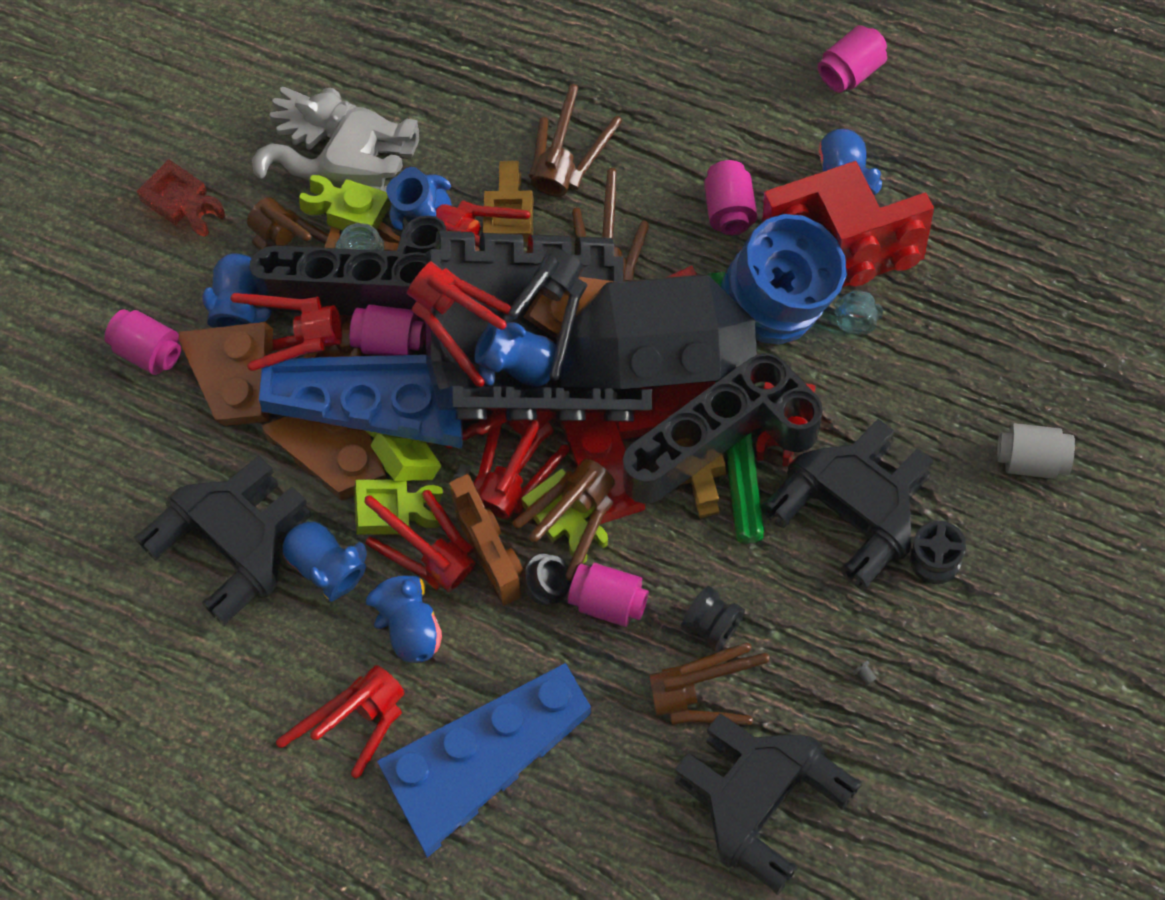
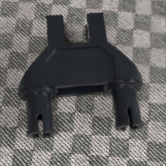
M879 419L853 445L812 450L794 458L788 465V478L768 500L761 504V510L766 517L771 520L777 515L778 518L775 520V524L785 528L810 498L818 499L867 536L868 540L840 568L843 576L849 582L855 577L858 578L855 586L861 590H866L870 586L872 580L890 560L904 559L910 552L911 522L909 500L930 477L928 469L933 464V459L917 448L892 475L880 467L877 463L891 448L892 443L888 440L893 436L894 430Z
M259 455L228 481L196 483L176 489L167 497L166 506L168 508L145 529L134 536L141 548L146 553L149 551L150 557L157 561L188 531L194 533L196 531L234 567L236 573L211 596L202 601L205 609L214 618L217 616V621L224 627L228 624L229 620L256 596L260 598L263 596L268 597L276 589L280 571L282 544L285 537L292 528L306 522L312 516L311 512L305 507L307 504L306 499L293 487H290L262 512L255 508L278 486L277 480L271 476L274 473L272 467Z
M720 713L707 729V733L710 736L707 738L706 743L734 764L733 767L723 778L688 753L675 769V773L678 775L675 778V783L709 808L720 862L727 868L731 866L737 868L740 865L778 895L785 888L784 883L786 881L789 883L798 866L789 862L759 839L760 830L797 783L801 785L806 782L835 803L840 810H844L850 802L849 798L853 799L860 789L862 781L855 779L824 756L825 750L822 748L823 744L813 737L805 735L754 737Z

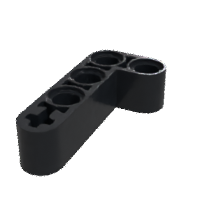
M420 216L411 220L405 226L397 251L269 246L253 255L249 268L259 295L294 299L319 297L321 307L333 305L337 308L339 315H353L356 308L366 309L369 304L411 310L417 301L407 294V290L415 277L426 266V252L436 249L437 231H447L444 222L437 217ZM266 307L273 311L302 313L301 310Z
M769 353L757 354L626 449L623 457L624 490L636 502L643 504L654 503L662 499L759 426L785 450L804 452L817 442L823 412L822 403L818 396L782 359ZM758 382H768L775 387L771 389L758 388L754 384ZM729 410L736 415L731 418H723L716 415L715 412ZM798 416L807 420L808 423L797 425L787 419ZM688 438L694 440L697 444L691 447H683L675 442L679 439Z

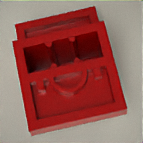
M853 161L764 191L762 223L772 217L790 214L805 216L822 224L837 239L845 255L847 276L842 287L848 285L861 286L882 273L894 269L897 271L910 269L925 258L934 206L925 192L880 208L857 161Z

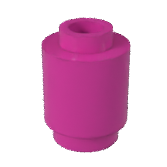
M858 25L823 53V60L817 66L818 72L825 84L833 91L841 93L845 89L852 90L887 61V43L876 29Z
M725 160L713 164L708 169L707 177L704 180L710 226L726 235L741 234L757 220L751 175L745 170L744 165L738 161Z
M371 304L366 309L356 308L354 310L350 326V345L354 348H361L363 354L376 356L413 355L414 351H422L426 323L418 321V316L411 310Z
M122 309L112 317L107 325L104 339L111 346L112 352L153 375H157L163 370L171 369L181 353L178 339L179 334L138 310L130 312Z
M593 563L591 567L580 564L571 583L568 603L578 606L580 613L627 627L632 618L636 620L641 619L647 604L649 590L641 588L642 577L598 563Z

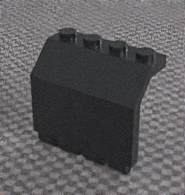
M437 231L436 249L426 252V265L432 261L442 270L447 268L458 278L511 306L533 278L549 248H558L571 254L570 236L530 234L527 242V253H524L522 234L482 232L479 241V251H475V235L473 232ZM581 236L576 238L575 255L572 256L577 258L584 266L580 277L615 282L623 281V257L614 256V242L612 238ZM537 292L513 322L523 326L525 331L549 338L556 345L555 338L524 318V315L539 293ZM472 298L473 300L477 301L478 303L492 311L498 317H503L504 313ZM454 302L443 315L435 309L433 314L479 373V364L475 362V349L481 334L489 323L457 302ZM426 324V364L439 410H456V420H487V411H506L507 421L537 420V412H555V421L579 422L586 421V412L604 413V422H634V413L652 410V390L650 389L633 391V388L560 387L559 379L557 381L550 380L539 387H530L517 381L505 371L495 372L493 385L488 386L484 384L482 387H477Z

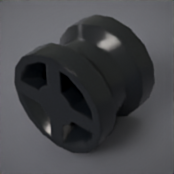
M931 521L917 531L910 555V562L914 573L920 579L931 584H944L952 580L959 573L966 550L965 537L960 529L949 522ZM930 552L934 555V559L929 555Z
M707 586L699 593L687 610L681 623V629L689 635L699 634L705 638L707 647L718 652L735 633L744 616L745 609L736 603L727 604L722 601L719 592L711 586Z

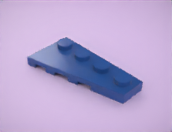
M426 355L292 358L262 368L259 394L262 412L462 448L463 420H456V410H439L426 364Z
M564 663L378 760L379 768L426 858L441 847V842L459 826L462 828L479 813L478 809L500 790L504 791L519 778L518 774L537 757L542 758L591 714V706L567 664Z

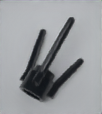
M553 247L548 249L533 278L511 305L512 308L509 310V313L504 314L501 319L506 324L513 322L537 292L554 301H560L563 295L569 296L549 375L552 381H557L565 360L578 304L588 285L579 279L584 270L583 264L571 254Z

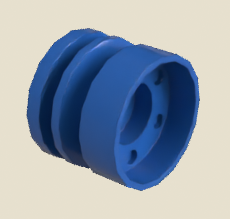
M782 214L766 219L752 232L743 245L742 250L728 266L721 282V288L755 319L756 340L762 343L784 344L797 340L806 333L841 292L847 276L845 255L837 239L822 224L805 216Z

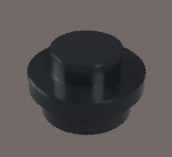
M538 554L527 560L523 566L521 578L525 592L534 602L550 606L560 602L566 596L572 582L565 578L568 569L566 562L558 556L549 554Z

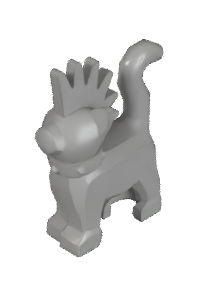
M280 87V95L285 99L274 98L272 103L274 108L281 111L269 114L272 122L283 123L276 127L277 134L280 136L293 134L292 143L297 145L305 141L308 150L312 149L325 136L329 137L330 140L322 153L314 159L301 156L287 145L268 144L257 150L252 158V168L254 175L263 179L271 164L281 163L291 175L305 180H309L311 175H320L330 180L334 187L341 188L345 180L348 179L386 192L387 186L384 187L385 179L395 177L397 172H401L403 164L400 157H413L419 142L418 121L407 118L399 124L390 122L376 112L364 107H356V105L348 101H342L339 92L333 88H325L320 94H315L310 98L289 88ZM378 153L391 154L384 159L377 157Z

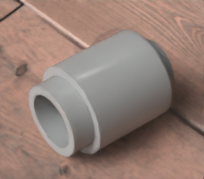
M1012 423L1009 433L1000 432L997 446V462L1005 463L1007 474L1056 479L1058 474L1070 475L1074 459L1075 438L1074 435L1063 434L1061 428Z

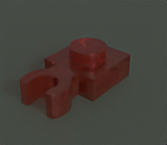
M170 159L137 190L142 203L175 226L184 216L187 217L192 230L200 236L206 237L209 234L206 222L200 219L203 215L211 213L222 220L226 217L221 202L215 197L205 196L207 191L204 183Z

